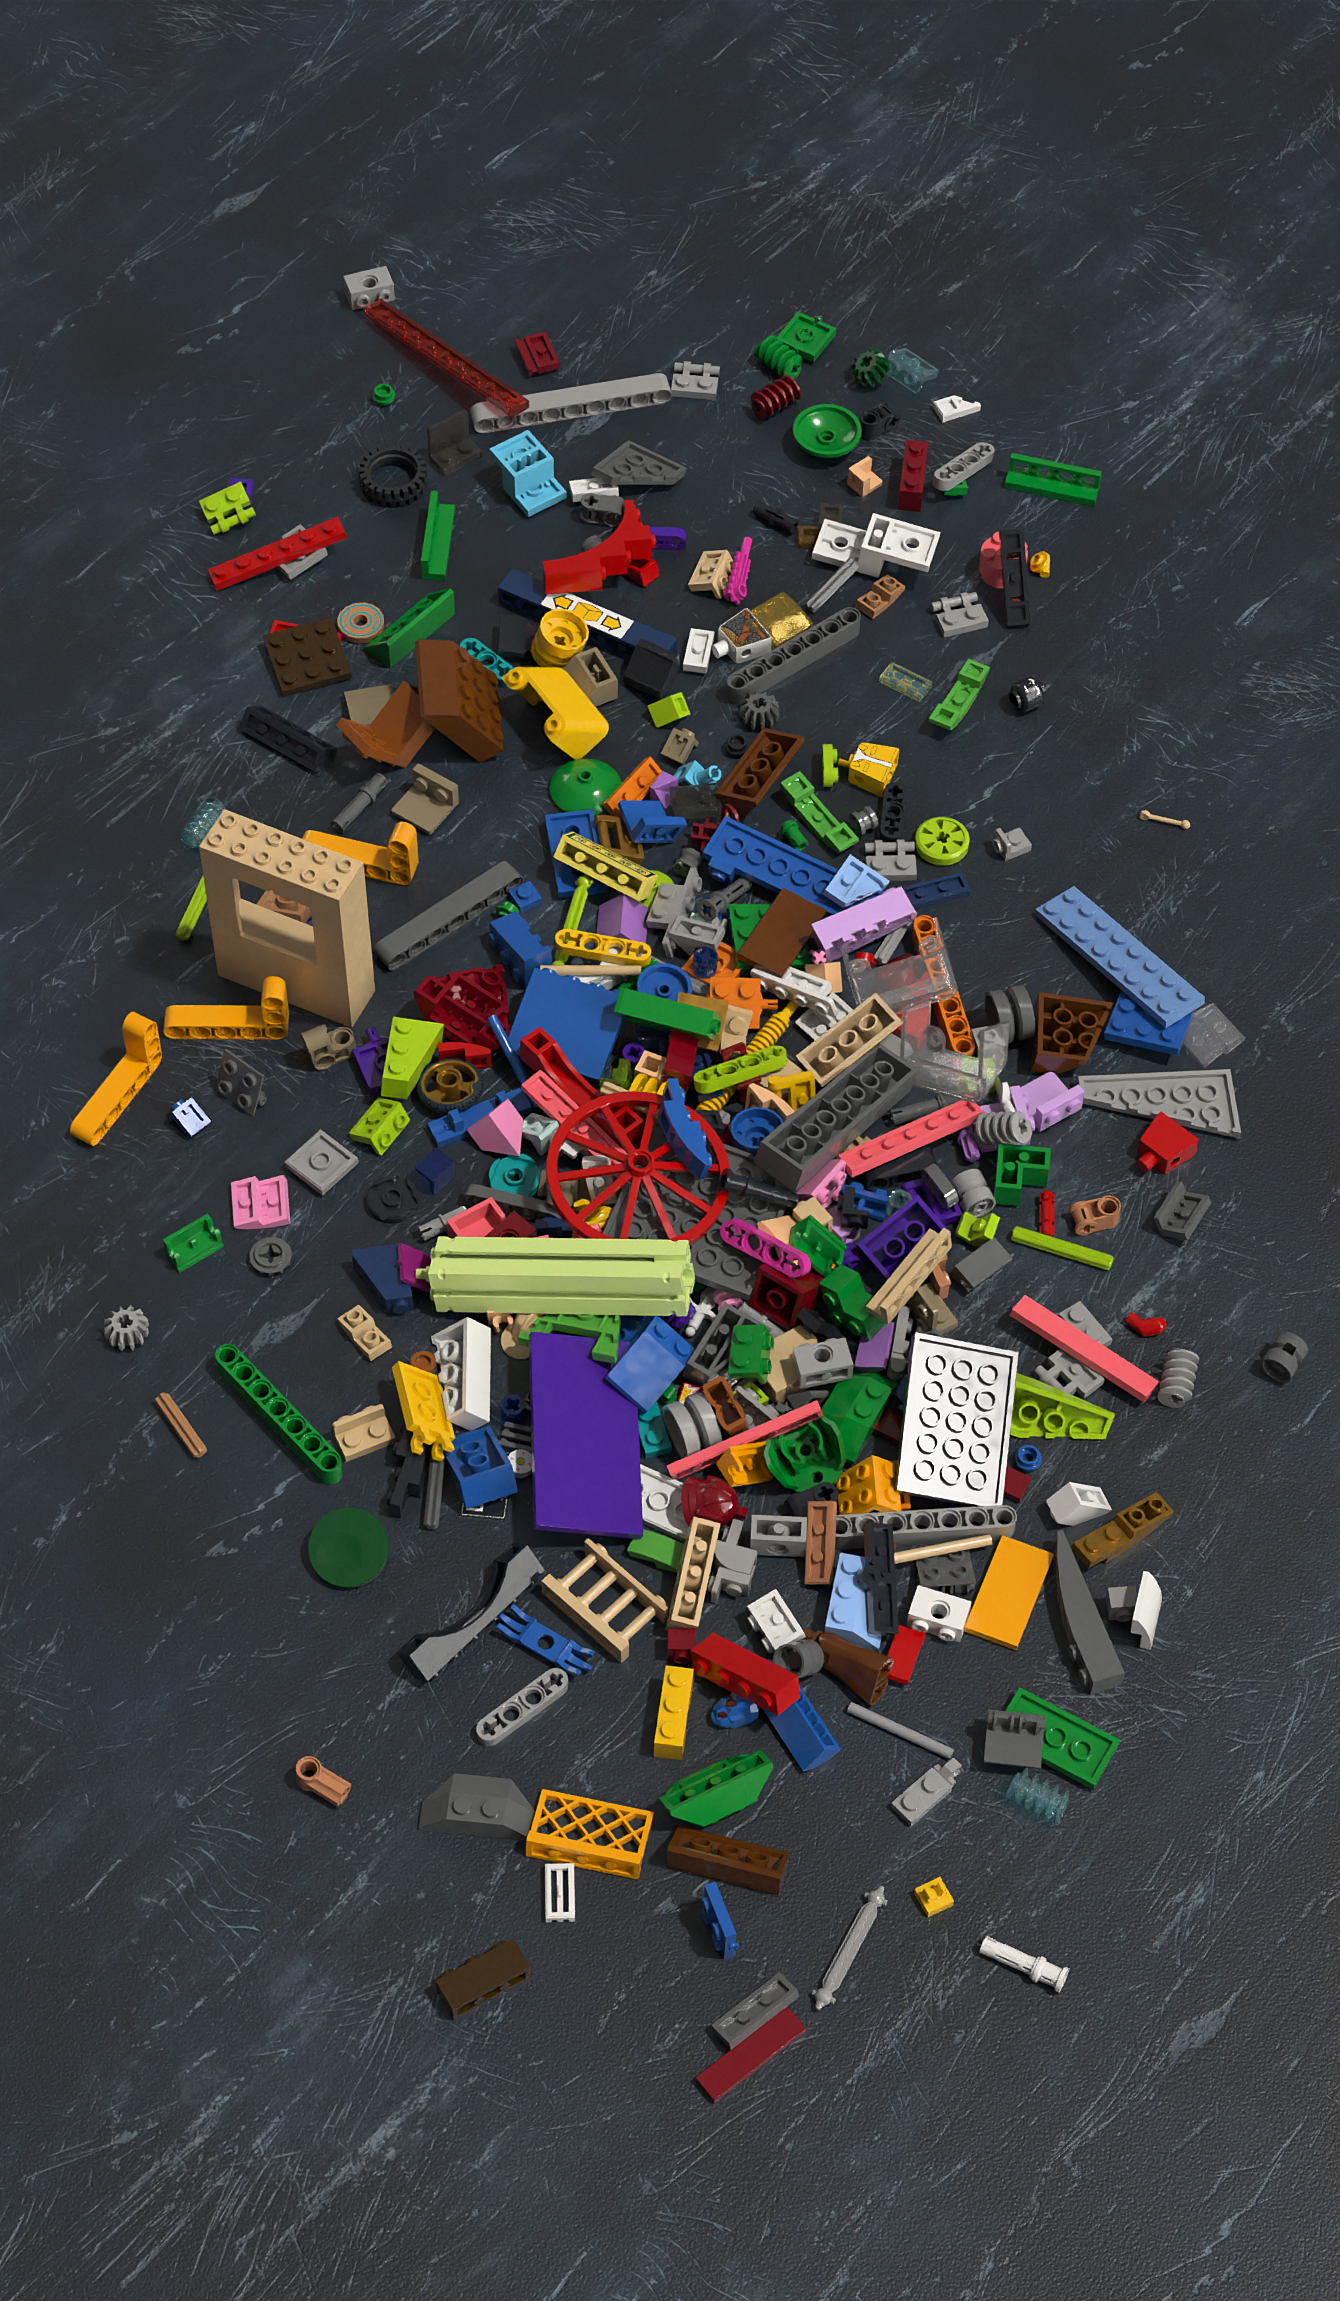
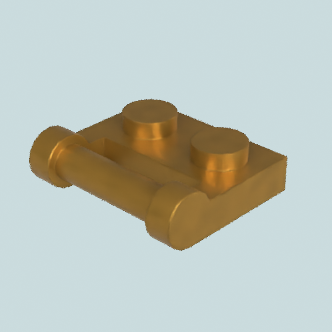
M598 815L594 818L595 828L598 829L602 847L635 864L643 862L645 858L642 843L632 842L622 817ZM608 828H613L616 849L611 848Z

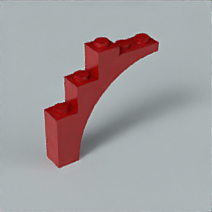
M624 500L622 522L605 541L577 555L543 561V583L546 594L602 590V580H606V576L627 574V564H631V560L652 558V549L656 548L655 534L650 533L649 525L643 526V523L640 522V510L635 509L634 500Z

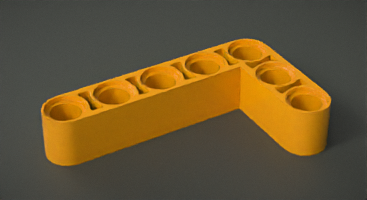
M397 822L395 824L387 848L313 830L304 832L302 837L306 841L363 862L365 877L399 885H409L419 862L416 829L406 822Z
M266 977L262 982L261 1006H169L165 1009L163 1033L171 1039H283L288 1034L289 1022L286 983L280 977Z
M133 1011L127 1015L122 1026L126 1054L76 1116L70 1127V1135L91 1146L99 1143L156 1070L162 1058L156 1022Z

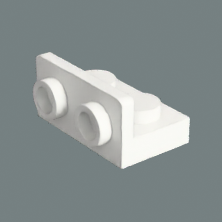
M776 1589L747 1606L751 1615L747 1617V1620L755 1632L760 1630L764 1638L761 1641L769 1654L775 1653L776 1649L781 1645L796 1642L806 1637Z

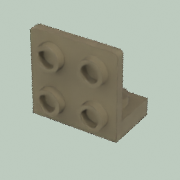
M418 763L412 769L413 786L392 808V814L420 830L432 834L459 804L458 785Z
M929 1282L919 1287L904 1305L910 1307L909 1313L914 1317L916 1326H921L924 1332L936 1329L942 1335L958 1325L957 1319Z

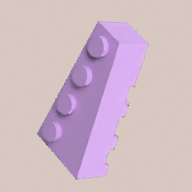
M902 886L896 889L893 887L884 891L882 895L868 899L863 903L811 924L813 939L817 947L826 953L823 956L827 959L826 963L833 962L915 920L916 913Z

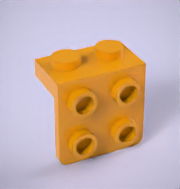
M871 1455L843 1472L837 1481L839 1514L869 1513L872 1510L880 1512L901 1511L900 1493L895 1492L894 1488L897 1463Z

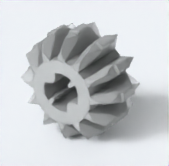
M119 1305L117 1313L110 1311L109 1318L104 1319V1336L109 1340L112 1347L118 1345L119 1349L123 1351L126 1346H129L131 1350H134V1344L143 1345V1338L148 1337V1319L143 1315L141 1309L134 1311V1308L130 1305L127 1310H123Z

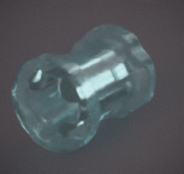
M902 1189L892 1191L888 1198V1217H891L912 1199L909 1192Z

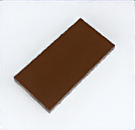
M783 888L739 951L737 959L760 971L783 979L813 935L811 924L822 920L827 910Z

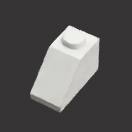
M1067 1483L1046 1500L1052 1518L1059 1524L1075 1526L1112 1511L1100 1487L1078 1483Z

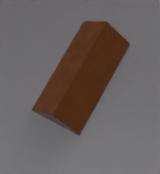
M763 728L715 792L716 797L724 804L733 806L737 814L743 819L758 805L805 741L804 736Z
M678 1825L668 1846L667 1867L779 1895L790 1853Z

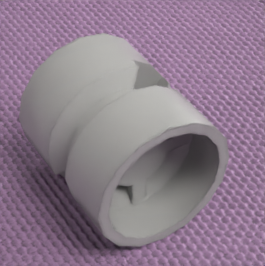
M969 1169L963 1171L951 1181L961 1201L959 1204L964 1213L968 1212L977 1218L987 1214L996 1205V1200L989 1187H987V1183L980 1170Z

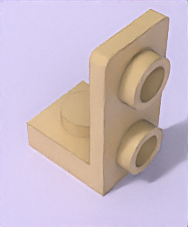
M732 1005L728 1006L720 1042V1054L722 1049L743 1042L746 1046V1036L753 1016L752 1010ZM735 1051L730 1054L729 1058L736 1059L740 1057L741 1053Z

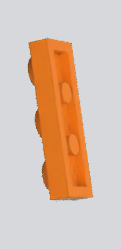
M651 756L645 758L602 805L611 816L622 817L618 808L619 801H641L650 792V786L662 770Z

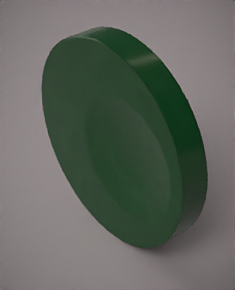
M340 1508L326 1514L315 1525L309 1539V1558L315 1571L327 1583L339 1588H358L373 1581L384 1569L389 1556L388 1535L383 1525L371 1513L359 1508Z

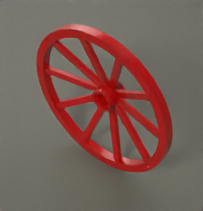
M639 1091L604 1095L580 1106L557 1129L551 1141L546 1161L547 1188L552 1203L560 1217L583 1239H616L597 1231L585 1223L584 1220L628 1181L632 1185L620 1239H628L639 1186L642 1184L646 1189L667 1240L673 1242L688 1240L690 1246L703 1237L719 1219L728 1198V1190L722 1192L718 1189L716 1199L711 1207L658 1172H690L682 1162L656 1161L672 1150L668 1142L651 1153L647 1151L656 1110L661 1108L664 1101L663 1095ZM685 1105V1109L690 1112L691 1121H699L701 1131H704L706 1134V1143L716 1161V1164H712L707 1173H718L720 1179L725 1168L730 1169L724 1145L711 1125L701 1115ZM620 1106L649 1107L640 1149L634 1148L610 1108ZM602 1112L628 1155L572 1133V1131L585 1119ZM565 1140L621 1163L557 1173V1160ZM636 1165L643 1166L644 1168H637ZM624 1173L578 1214L569 1206L559 1182ZM651 1179L706 1214V1216L693 1228L676 1236Z

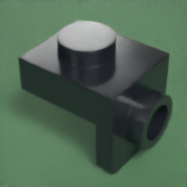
M845 1186L844 1197L838 1196L837 1212H842L841 1227H847L852 1230L867 1229L869 1211L853 1209L855 1187Z

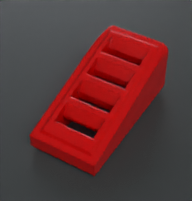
M651 558L631 560V564H627V574L625 575L646 587L659 576L657 561Z

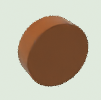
M418 1351L410 1358L411 1366L432 1374L436 1372V1358L432 1353Z

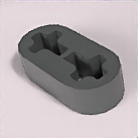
M931 1164L921 1169L924 1183L944 1209L958 1204L959 1198L956 1190L936 1164Z

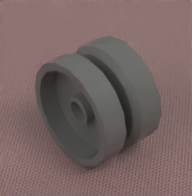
M1024 985L1008 986L1005 993L999 988L986 991L984 1009L987 1025H997L1003 1045L1011 1043L1014 1036L1019 1041L1032 1039L1035 1036L1034 1011L1031 999Z

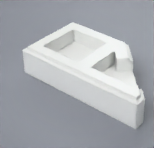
M954 395L933 402V408L942 423L978 412L981 409L980 403L966 402L961 397Z

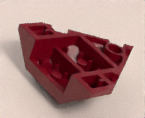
M497 964L493 968L485 970L480 967L450 972L447 976L436 978L435 975L427 976L413 993L424 1020L444 1024L443 1035L453 1042L476 1044L490 1050L499 1049L501 1045L487 1018L496 1014L507 1037L509 1036L511 1025L508 1024L507 1017L509 1009L506 985L502 977L504 971L503 964Z

